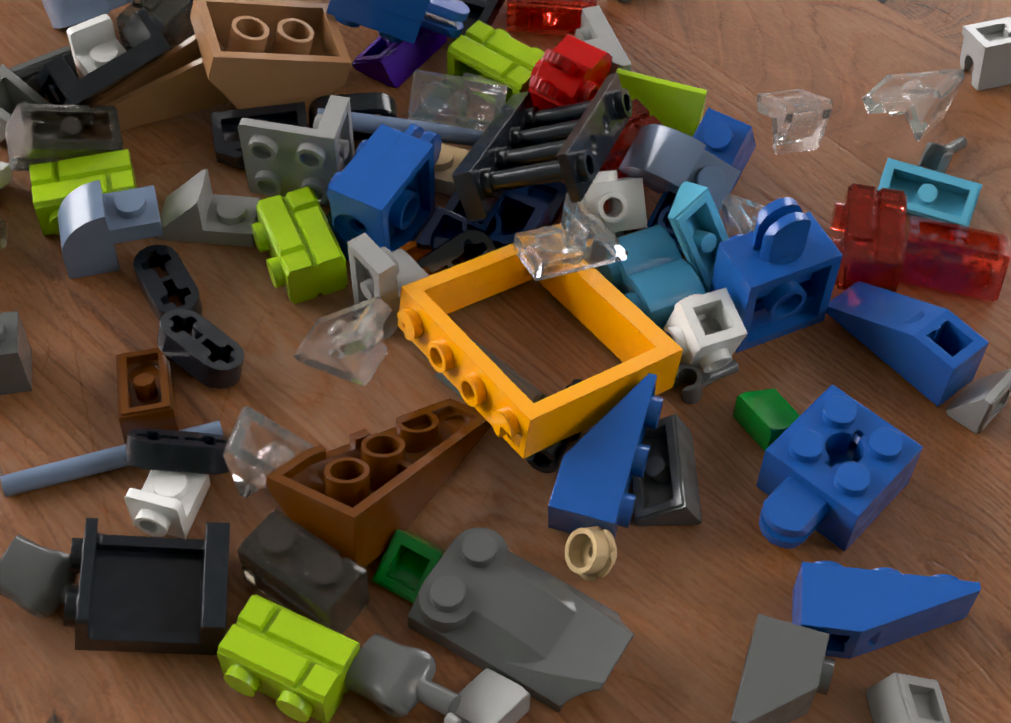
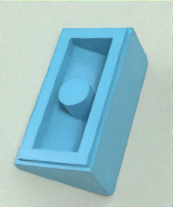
M888 158L873 204L967 231L982 184Z
M684 181L678 189L668 219L687 262L696 272L705 292L709 293L718 245L729 237L708 187Z

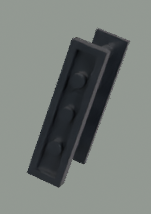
M618 74L608 75L592 100L544 110L534 106L529 91L511 95L451 175L467 220L486 218L506 190L562 180L565 182L571 203L581 202L632 116L631 97L626 88L622 89Z

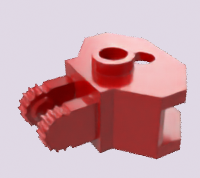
M567 34L553 50L546 49L543 57L535 64L531 72L528 91L534 106L544 110L592 100L609 75L613 57L608 52Z

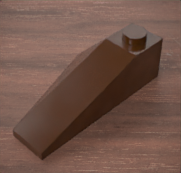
M449 398L397 417L396 427L371 435L366 429L349 434L350 444L326 452L322 445L304 450L265 476L266 486L313 554L357 574L387 550L397 529L406 530L489 430L491 424L475 408Z

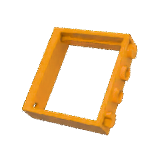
M552 228L401 287L397 326L405 333L404 337L412 341L426 355L432 367L438 373H442L458 389L463 400L469 406L475 407L491 424L496 435L499 438L503 437L523 459L597 424L649 373L657 375L655 396L673 388L683 349ZM536 279L623 363L533 403L447 314Z

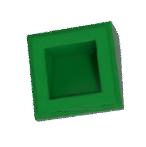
M775 388L740 394L737 396L733 411V417L764 452L800 416Z
M397 529L371 581L414 604L423 582L446 550L410 531Z

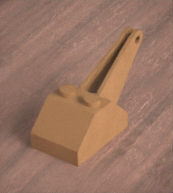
M193 0L190 19L195 34L111 90L94 99L89 109L94 129L103 135L116 134L144 124L230 102L237 109L305 102L307 109L313 100L329 95L346 84L352 62L334 15L326 13L328 3L289 0Z

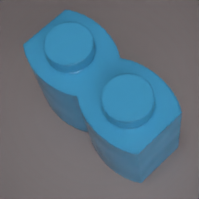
M658 224L605 242L604 259H601L599 263L600 273L662 330L674 311V306L677 302L693 294H706L696 272L687 261L682 259L674 240L661 225Z

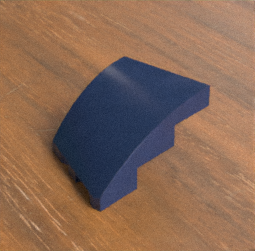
M557 181L506 190L486 218L470 221L467 220L457 189H455L445 208L437 206L416 241L417 248L433 250L466 229H477L484 232L493 241L495 249L548 230L569 201L570 197L566 185ZM467 239L461 244L463 249L486 248L483 241L474 244L470 239Z

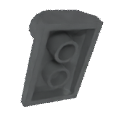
M484 527L468 529L454 539L423 582L408 614L409 628L483 670L489 668L519 684L531 694V697L559 713L570 699L586 692L602 689L635 635L622 622L617 612L510 552L502 536Z

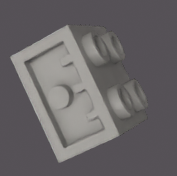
M330 95L324 113L316 115L313 128L242 118L238 125L248 188L251 193L262 194L267 197L277 195L285 197L287 192L309 186L313 189L319 204L330 206V200L327 198L330 180L338 171L342 172L355 155L349 97Z

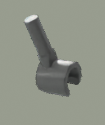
M961 136L945 145L928 142L917 166L945 174L954 153L967 146V139Z
M732 360L725 367L709 373H704L692 364L679 365L673 388H677L684 383L693 384L685 387L681 394L683 402L695 404L703 395V387L738 372L739 365L735 360Z

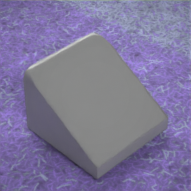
M1011 368L979 378L970 383L946 409L947 415L973 433H981L1006 406L1011 396Z
M486 668L458 693L461 696V701L455 715L463 723H517L530 709L531 694L519 684Z
M894 672L870 687L866 692L873 723H951L937 680Z

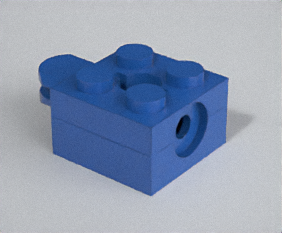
M329 0L326 13L334 15L335 19L343 25L349 27H359L362 25L376 30L382 38L388 41L402 43L404 40L414 44L420 27L450 38H458L464 28L462 22L466 21L470 9L460 0Z
M413 123L405 132L381 124L368 140L365 139L359 144L354 158L345 169L334 174L327 189V198L330 200L332 217L331 229L346 260L349 261L347 242L364 232L380 248L384 246L392 253L405 243L414 241L427 225L436 210L434 164L438 161L442 145V139L438 133L430 130L424 132L421 126Z
M779 198L767 204L758 212L753 232L734 235L718 245L710 292L723 288L727 289L748 333L735 353L824 321L843 254L811 212L803 213L794 198Z
M832 384L765 450L756 487L769 495L763 501V507L760 512L759 527L762 535L770 543L778 547L793 549L801 545L816 530L845 552L909 483L923 446Z

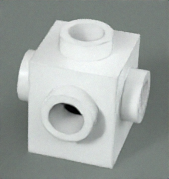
M617 170L599 171L581 202L571 203L569 198L570 216L573 225H579L580 233L594 235L595 242H606L624 236V231L648 228L643 178L627 177L618 179ZM608 200V209L604 213L603 206L605 201Z
M726 288L706 294H693L683 298L675 304L674 311L663 327L664 332L683 349L679 365L692 364L699 369L702 368L704 373L713 372L728 365L733 360L731 356L748 334Z

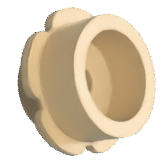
M599 526L574 530L568 537L565 545L567 566L571 571L588 581H594L597 576L599 578L605 577L611 571L617 558V547L612 533L607 529L602 530Z

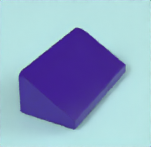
M420 27L414 44L404 40L402 43H395L379 36L353 60L352 65L355 70L389 87L397 88L446 43L447 36Z

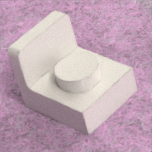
M102 14L67 29L74 62L84 76L126 52L117 40L113 22L107 14Z
M151 470L142 490L129 488L124 498L133 526L155 537H163L168 534L186 539L211 485L209 474Z

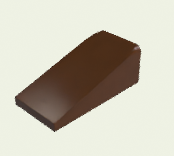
M159 348L116 355L118 417L125 444L127 442V433L133 429L151 428L178 431L179 423L171 359Z

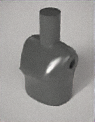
M18 534L0 559V595L10 599L20 608L38 618H49L62 604L65 605L67 590H79V585L75 584L78 574L69 573L70 555L40 546Z
M377 633L372 635L363 645L345 677V687L348 690L369 699L380 709L396 718L406 716L418 703L445 716L450 712L455 714L461 701L459 694L432 681L437 667L435 659L429 653L419 648L403 646Z

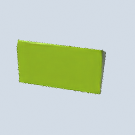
M617 69L616 73L618 74L621 87L628 90L632 101V116L624 129L639 132L643 126L658 124L693 137L703 118L707 90Z

